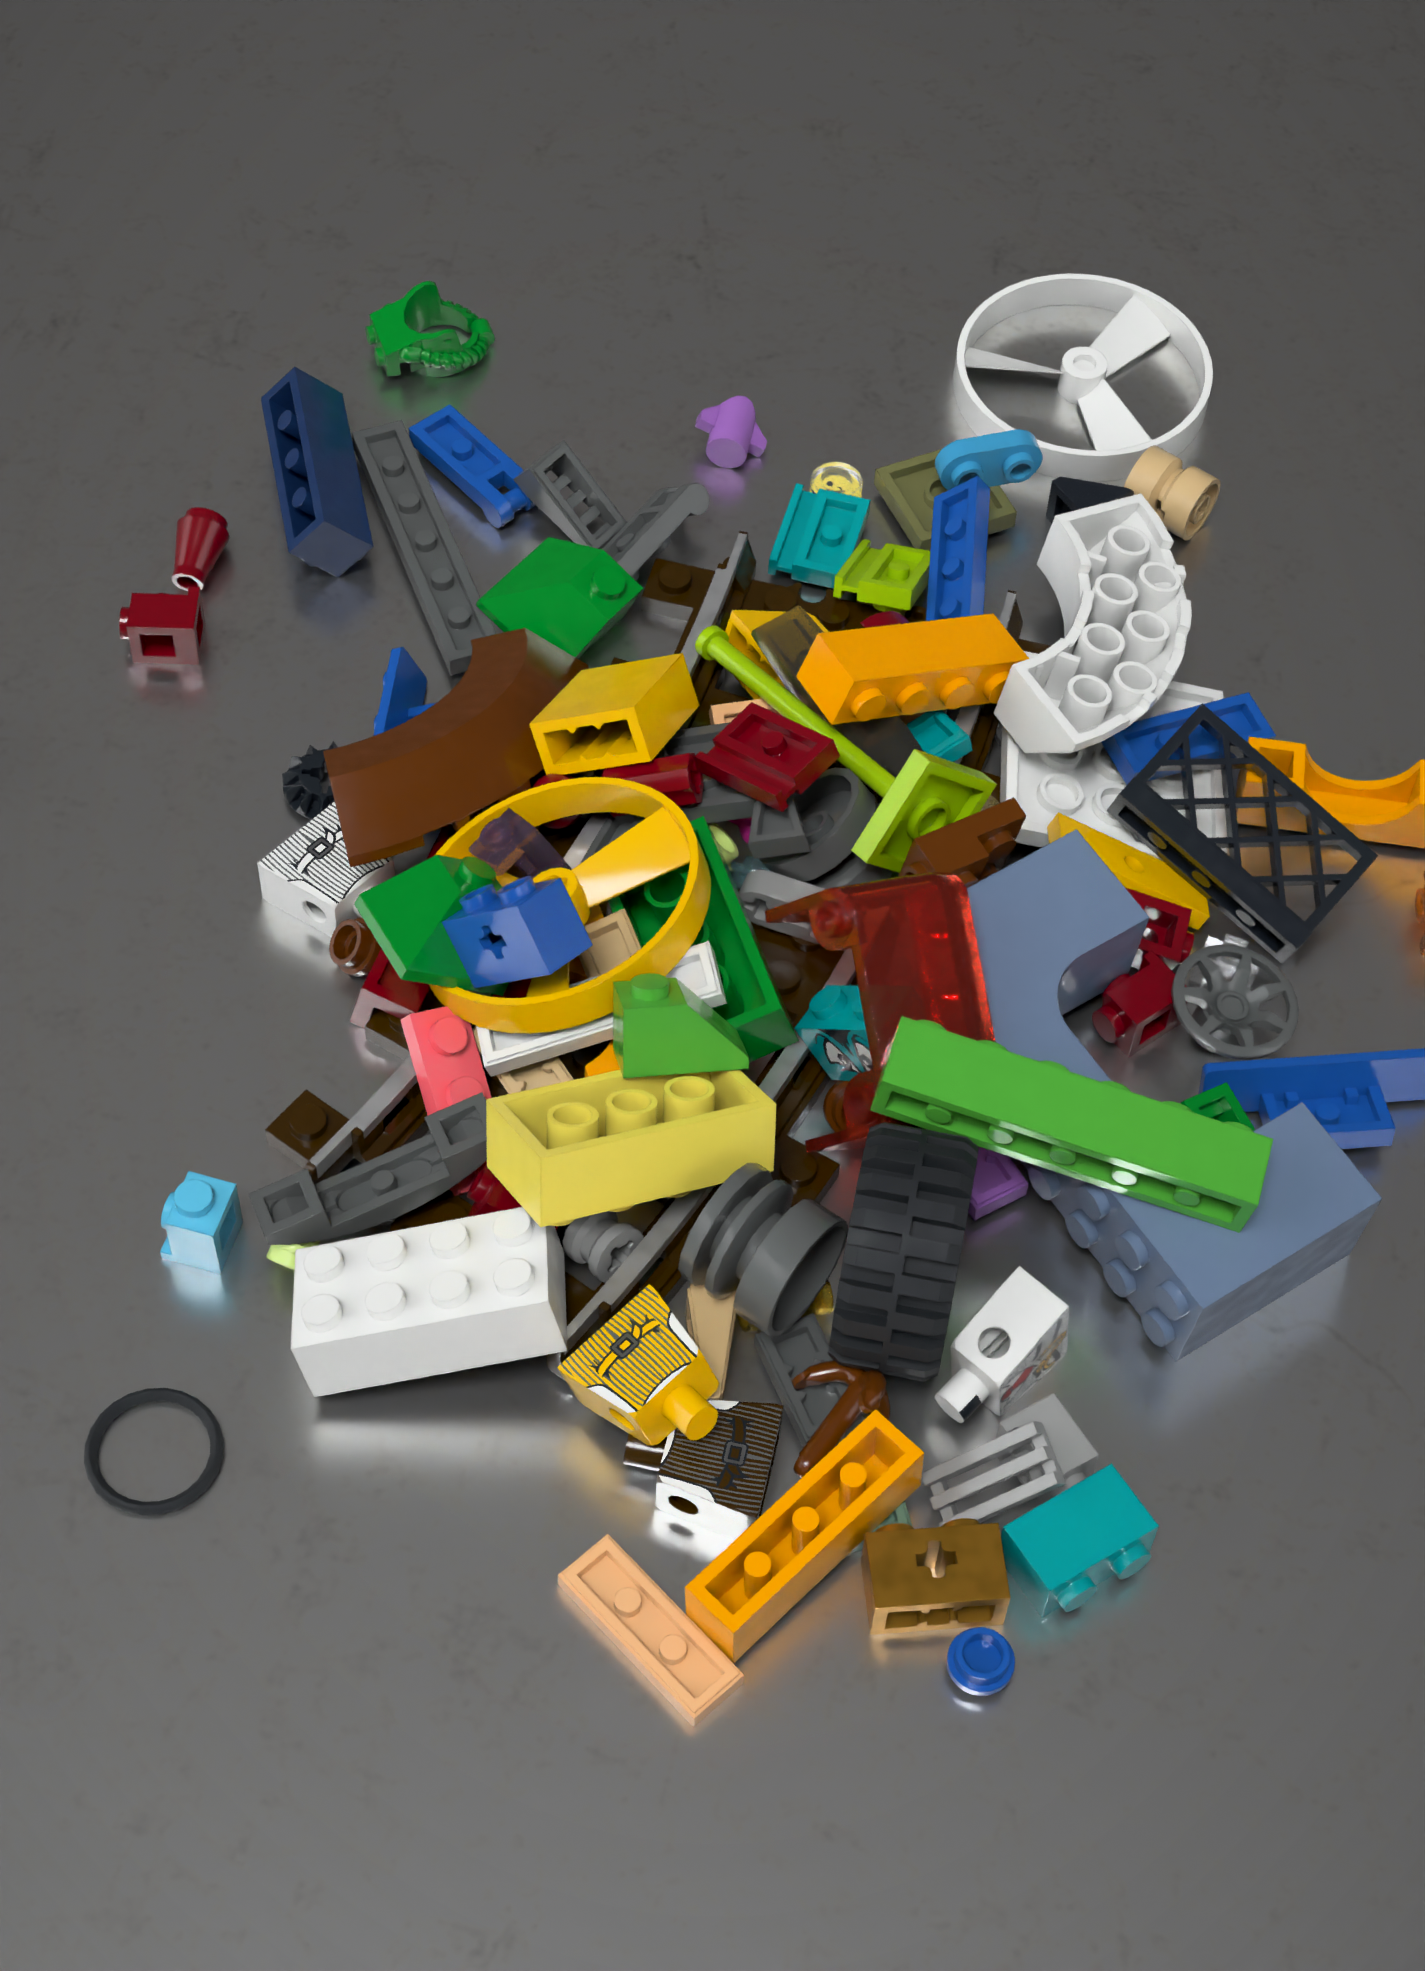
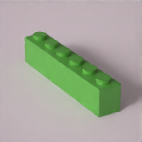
M904 1016L901 1017L890 1044L870 1111L931 1131L968 1137L979 1147L1240 1233L1259 1204L1273 1143L1272 1138L1254 1133L1251 1128L1244 1124L1221 1122L1194 1113L1190 1108L1181 1103L1173 1101L1160 1102L1133 1093L1120 1083L1113 1081L1100 1082L1070 1072L1065 1066L1057 1062L1037 1061L1009 1052L999 1043L988 1040L976 1041L949 1032L936 1022L929 1020L916 1021Z

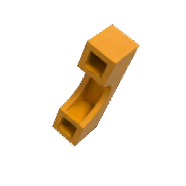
M1257 737L1248 738L1247 742L1360 840L1425 848V760L1420 759L1405 772L1390 778L1371 781L1351 780L1333 775L1322 769L1311 758L1306 744ZM1252 769L1239 770L1236 797H1264L1262 778ZM1274 789L1275 796H1282ZM1276 807L1278 829L1307 833L1306 816L1297 808ZM1236 808L1237 823L1267 827L1265 808ZM1318 827L1319 834L1327 835Z

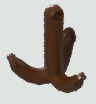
M835 1360L809 1366L791 1380L795 1389L832 1382L848 1385L846 1391L799 1452V1457L793 1468L795 1474L802 1478L837 1446L861 1412L870 1415L874 1410H877L890 1421V1402L886 1390L887 1383L881 1372L876 1370L866 1372L862 1369L841 1366Z

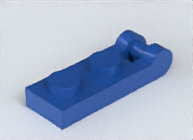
M450 404L409 428V437L414 448L482 508L487 520L494 527L500 528L512 521L514 513L521 508L528 511L536 506L513 480L523 469ZM505 486L510 491L502 494L497 489Z

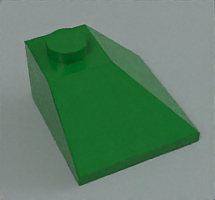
M548 537L477 601L476 606L503 632L526 628L579 659L625 616L643 590V587L604 550Z
M435 855L359 894L354 905L401 980L451 988L457 986L464 990L502 996L506 991L508 982L479 988L473 987L442 924V921L462 909L459 900L466 894L489 884H493L496 891L502 888L496 879L494 869L486 862L470 856L457 859Z

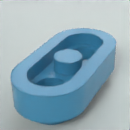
M1017 429L956 440L946 445L938 453L935 459V468L943 487L947 490L976 476H979L988 487L1009 483H1020L1029 479L1040 467L1043 455L1035 436L1027 430Z

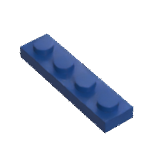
M979 476L934 497L926 621L984 614L990 488Z

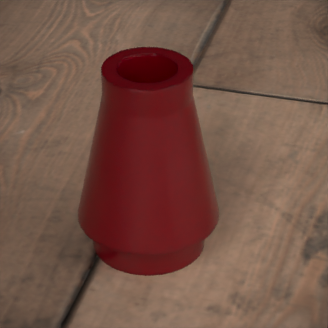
M195 507L187 510L185 516L177 521L175 564L171 580L178 588L188 591L189 586L200 587V590L203 589L207 576L230 539L227 531L228 523L219 513L207 508Z

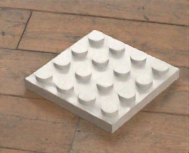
M1024 651L1029 659L1037 655L1036 653ZM1171 681L1164 694L1149 711L1136 721L1223 699V691ZM1002 725L1000 803L1014 797L1026 814V819L1015 840L1016 843L1036 847L1048 845L1047 826L1059 812L1163 861L1106 811L1118 794L1126 787V783L1101 742L1073 753H1024ZM1192 770L1194 798H1224L1221 770ZM1181 773L1151 780L1146 783L1163 799H1184ZM1196 809L1197 828L1208 838L1227 837L1225 809ZM1177 810L1185 817V810ZM1221 848L1225 853H1227V848Z

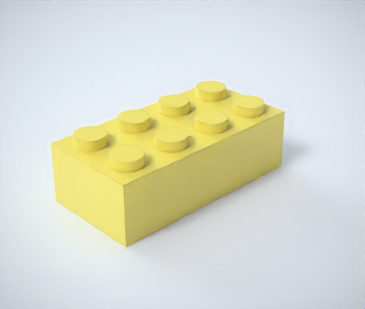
M621 1070L611 1071L486 1099L487 1167L540 1227L564 1226L578 1218L607 1211L621 1212L632 1208L635 1204L664 1197L679 1198L690 1194L693 1190L722 1184L736 1170L747 1163H758L770 1172L774 1171L777 1104L741 1070L623 1078Z

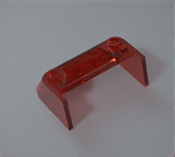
M925 872L828 888L766 910V923L811 922L814 937L823 948L831 951L852 949L873 1070L855 1075L846 1086L843 1108L847 1129L805 1140L807 1153L865 1148L869 1128L883 1122L925 1129L870 1111L890 1044L902 1016L916 1021L929 1020L936 1022L949 1032L976 1041L988 1040L996 1042L969 895L963 881L957 875L950 872Z

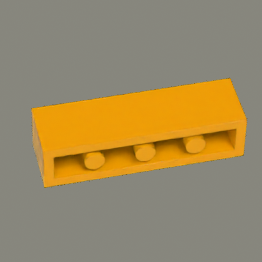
M994 613L818 633L796 677L831 725L937 710L957 709L959 707L981 704H996L1011 666L1027 660L1029 657Z
M874 1410L685 1586L686 1615L735 1663L864 1540L865 1532H872L921 1486L924 1452L879 1411Z

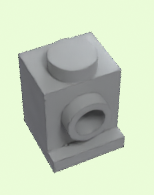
M1055 1393L1001 1421L996 1436L998 1438L1032 1421L1042 1422L1066 1482V1485L1041 1495L1040 1498L1043 1502L1050 1500L1094 1473L1099 1456ZM1033 1442L998 1457V1459L1002 1461L1011 1456V1460L1035 1450ZM1041 1464L1016 1475V1477L1023 1485L1045 1475Z

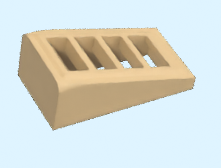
M690 1284V1288H687L685 1309L687 1333L697 1345L719 1381L717 1391L707 1400H723L737 1315L733 1307L736 1291L725 1299H714L707 1294L704 1285Z

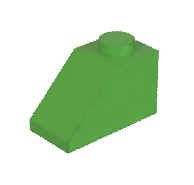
M646 973L633 977L631 981L613 982V1051L623 1078L749 1069V1056L738 1031L676 977L667 978L660 974Z

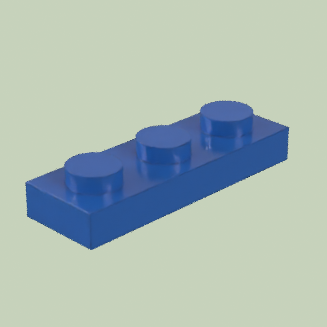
M1249 692L1204 704L1245 741H1248L1249 737L1272 740L1276 737V734ZM1200 705L1133 722L1124 730L1101 742L1126 785L1137 776ZM1199 724L1189 735L1191 759L1220 758L1218 740ZM1179 747L1168 760L1180 759ZM1230 751L1231 758H1237V756H1235ZM1157 771L1149 781L1181 773V771Z

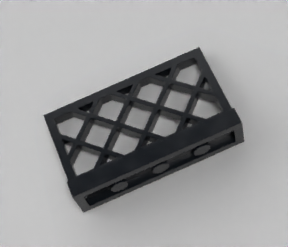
M1203 703L1137 776L1126 785L1106 810L1281 964L1302 946L1313 930L1378 857L1374 851ZM1199 724L1218 740L1220 758L1191 759L1189 735ZM1179 747L1180 759L1168 760ZM1230 751L1238 758H1231ZM1232 769H1252L1262 778L1264 797H1235ZM1192 770H1221L1224 798H1194ZM1157 771H1181L1184 799H1163L1146 783ZM1274 789L1282 796H1275ZM1276 807H1295L1306 816L1308 835L1279 836ZM1236 808H1265L1268 836L1239 837ZM1196 809H1225L1228 837L1208 838L1197 828ZM1177 810H1185V817ZM1318 827L1327 835H1319ZM1320 845H1339L1357 862L1347 874H1323ZM1309 846L1312 875H1283L1280 847ZM1269 847L1272 876H1252L1241 864L1240 848ZM1221 848H1229V855ZM1313 885L1315 910L1305 921L1286 906L1284 886ZM1325 885H1336L1326 896ZM1273 886L1274 894H1272L1266 887Z

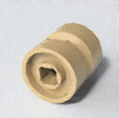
M1153 445L1135 463L1124 487L1132 489L1134 495L1142 494L1158 514L1167 531L1187 541L1200 530L1210 515L1219 495L1221 481L1195 466H1190L1184 470L1180 458Z

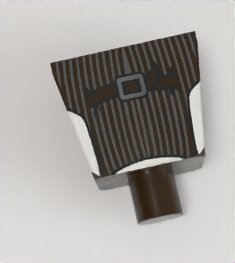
M707 1400L718 1411V1418L713 1429L699 1440L688 1439L676 1428L658 1445L648 1446L628 1434L623 1464L658 1472L655 1506L663 1512L736 1540L762 1515L779 1443L784 1405Z

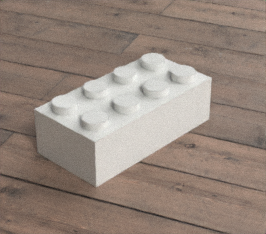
M523 1207L296 1249L291 1351L313 1396H325L568 1351L564 1251L555 1226L540 1227Z

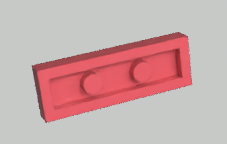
M448 1006L412 1013L400 1020L427 1116L481 1092L485 1099L492 1098L471 1023L453 1014ZM487 1160L474 1172L449 1189L453 1192L454 1196L468 1194L474 1178L480 1169L487 1164Z

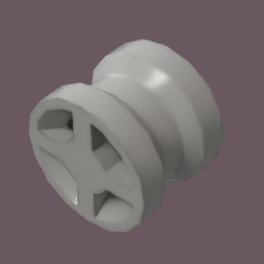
M607 1211L578 1218L570 1223L564 1235L563 1250L575 1262L581 1264L588 1263L591 1274L600 1282L606 1283L638 1246L644 1236L632 1224L626 1222L619 1223L615 1212Z

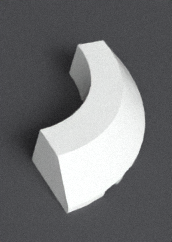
M1142 494L1055 515L1037 566L1048 579L1061 607L1064 621V639L1060 638L1045 651L1011 666L993 713L1024 753H1073L1106 740L1130 726L1149 711L1164 694L1178 671L1185 652L1186 638L1192 619L1191 600H1187L1183 586L1186 571L1184 565L1176 564L1170 550L1174 541L1158 514Z

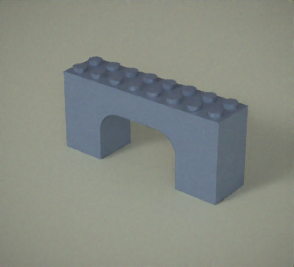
M1076 829L901 923L885 986H912L937 1023L949 1032L976 1041H993L1004 1046L1009 1052L1037 1061L1057 1062L1065 1066L1070 1072L1100 1082L1111 1081L1067 1026L1062 1015L1103 993L1113 980L1129 973L1149 916ZM1303 1102L1254 1130V1133L1272 1138L1273 1143L1259 1204L1240 1233L1021 1161L1028 1170L1029 1179L1035 1191L1043 1199L1052 1201L1065 1218L1066 1227L1072 1239L1080 1247L1090 1250L1103 1267V1274L1110 1288L1118 1296L1128 1299L1141 1316V1323L1147 1336L1157 1346L1165 1347L1175 1362L1348 1256L1382 1200L1377 1191Z

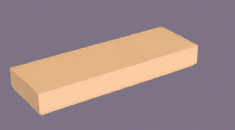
M609 1534L604 1536L558 1574V1585L693 1728L743 1685L744 1674Z

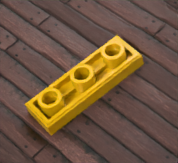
M1059 812L1047 826L1049 844L1077 829L1125 888L1192 909L1188 927L1199 930L1210 917L1207 898L1166 862Z

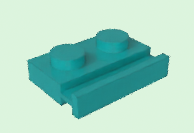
M796 483L769 557L768 574L776 575L777 570L792 573L791 579L834 589L835 575L860 543L869 516L871 500L820 488L818 493L803 491L804 485Z

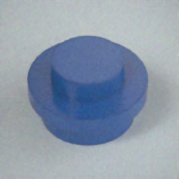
M978 1627L965 1630L954 1638L948 1649L946 1665L952 1681L960 1689L969 1694L987 1696L1001 1691L1009 1683L1015 1668V1656L1011 1645L1001 1634L990 1628Z

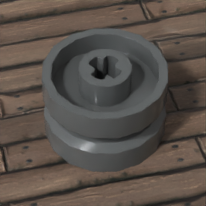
M835 767L824 771L801 795L793 793L811 851L759 859L771 872L836 893L846 901L850 910L866 902L881 889L895 871L867 864L851 851L880 804L875 803V796L850 769Z

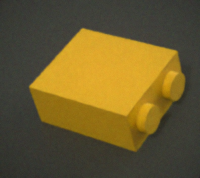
M679 653L581 670L529 725L546 775H565L652 761L699 707V703L684 655Z

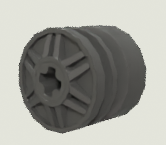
M747 1163L736 1170L717 1189L701 1211L682 1249L678 1270L681 1276L693 1285H704L707 1294L714 1299H725L736 1291L733 1305L736 1314L770 1337L779 1336L794 1325L823 1289L845 1247L849 1228L847 1221L813 1199H803L791 1207L794 1195L791 1185L784 1180H773L770 1171L760 1164Z

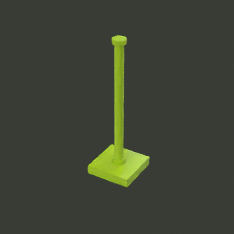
M712 625L705 628L696 640L695 649L699 655L706 660H716L782 716L833 739L840 755L837 761L847 769H850L861 781L883 798L851 849L852 852L867 864L900 873L915 838L980 812L997 785L981 771L917 749L913 750L895 778L729 643L728 634L719 626Z

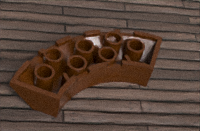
M526 628L472 639V656L467 671L457 685L439 702L407 722L388 731L349 745L323 751L350 868L425 846L424 834L446 825H452L458 831L477 815L481 814L483 808L492 803L495 805L513 795L531 789L529 779L539 773L544 767L529 724L581 670L589 669V665Z

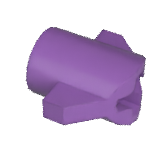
M738 395L727 399L720 405L703 409L696 419L695 427L709 433L706 455L717 466L723 468L739 467L745 462L748 453L759 458L765 451L767 440L756 423L753 403L745 396Z

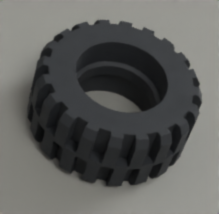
M887 1122L869 1128L849 1223L828 1355L839 1365L866 1371L876 1370L882 1374L919 1381H926L938 1376L979 1147L968 1137Z

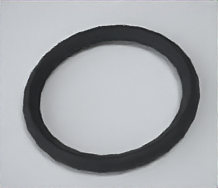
M147 1388L129 1393L118 1399L99 1415L90 1428L85 1443L84 1465L88 1480L96 1493L110 1505L124 1512L142 1516L162 1515L179 1510L192 1503L209 1488L218 1474L223 1459L224 1439L219 1422L212 1411L198 1398L183 1391L169 1388ZM154 1401L179 1404L191 1410L200 1418L209 1435L210 1455L206 1468L198 1480L184 1492L161 1501L143 1502L129 1499L117 1493L105 1481L98 1464V1447L102 1435L109 1424L122 1412L135 1405Z

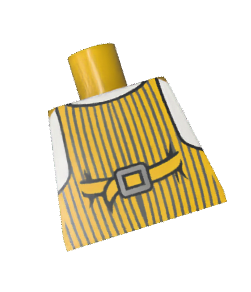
M650 1284L557 1367L577 1399L585 1407L648 1446L658 1445L676 1428L688 1439L699 1440L706 1436L717 1422L718 1411L707 1399L717 1391L719 1381L697 1345L656 1289Z

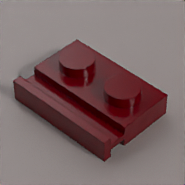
M753 702L712 739L715 746L707 754L700 751L694 756L702 774L780 812L788 808L786 800L794 792L801 795L840 757L833 739Z

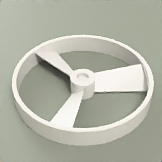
M1067 273L1024 280L1000 290L985 300L968 318L961 331L953 378L954 394L959 410L971 430L977 436L1016 429L999 419L980 400L970 383L966 367L1059 374L1058 392L1068 402L1079 405L1095 450L1067 448L1037 440L1043 460L1036 473L1055 478L1061 476L1101 482L1127 478L1140 456L1153 445L1175 456H1178L1186 449L1199 432L1204 421L1212 387L1213 368L1208 347L1197 328L1180 310L1162 297L1122 280L1099 275ZM1056 305H1082L1118 312L1089 347L1079 346L1068 350L1062 358L1060 370L972 348L975 342L995 324L1010 316L1035 308ZM1168 339L1179 349L1190 364L1198 384L1199 401L1192 412L1179 425L1152 440L1105 379L1162 341Z

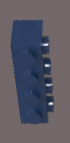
M294 367L261 397L288 552L300 558L311 567H318L339 577L374 547L343 393Z

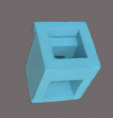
M188 1171L184 1182L176 1188L175 1192L169 1194L163 1207L161 1227L166 1229L167 1238L160 1251L161 1258L221 1274L243 1224L237 1185Z

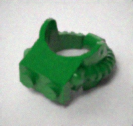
M425 281L414 286L404 298L392 304L388 303L383 308L369 314L370 326L365 327L369 345L375 344L376 347L374 348L376 363L378 367H384L387 377L401 375L399 364L404 362L408 363L411 372L425 368L426 376L444 377L453 375L481 361L487 354L489 346L495 341V336L488 320L479 318L471 310L463 308L460 304L456 303L454 305L452 301H443L436 283L432 281ZM452 325L463 329L467 333H472L466 343L461 345L454 329H444L435 333L420 332L432 326Z

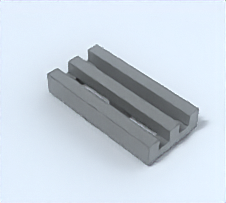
M1032 1421L922 1472L924 1485L930 1486L933 1496L929 1498L933 1509L939 1510L943 1521L939 1522L940 1527L946 1522L961 1518L975 1519L981 1523L1066 1485L1042 1422ZM1033 1442L1035 1450L949 1489L947 1480ZM1042 1464L1045 1475L958 1513L955 1503Z

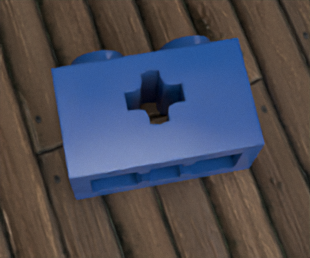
M526 876L505 885L498 891H496L493 884L485 885L463 896L459 900L462 909L442 921L474 988L551 975L593 946L561 878L534 883L532 876Z

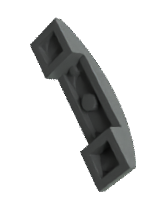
M481 1092L424 1117L431 1134L314 1184L308 1169H304L249 1193L268 1245L310 1243L352 1234L416 1209L458 1184L487 1160L486 1099Z

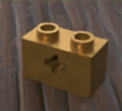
M961 1518L946 1522L941 1527L914 1529L909 1524L894 1523L882 1526L875 1532H865L861 1568L870 1635L1003 1625L1010 1602V1591L999 1523L980 1524L975 1519ZM930 1568H935V1574L937 1577H932V1571Z

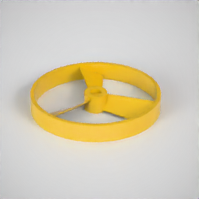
M608 777L574 778L547 783L513 795L493 805L460 828L435 855L463 859L467 856L482 859L499 845L526 830L543 823L578 814L615 812L644 817L645 819L572 870L561 867L551 868L533 878L534 883L561 878L583 925L588 921L592 907L690 863L682 896L666 923L640 950L610 971L588 982L569 988V964L567 963L551 975L532 978L527 996L524 998L490 997L472 993L457 986L451 988L429 984L438 1000L444 1006H448L453 1014L478 1027L506 1033L532 1034L552 1032L585 1024L612 1013L613 982L631 981L633 977L646 973L666 976L683 958L695 941L704 923L711 895V878L707 861L690 821L676 803L659 791L634 781ZM491 866L496 873V879L502 887L519 879Z

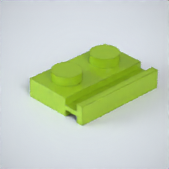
M863 539L835 575L833 597L841 598L848 591L857 593V601L871 603L879 611H910L928 585L930 551L886 543L882 550L870 548L871 540Z

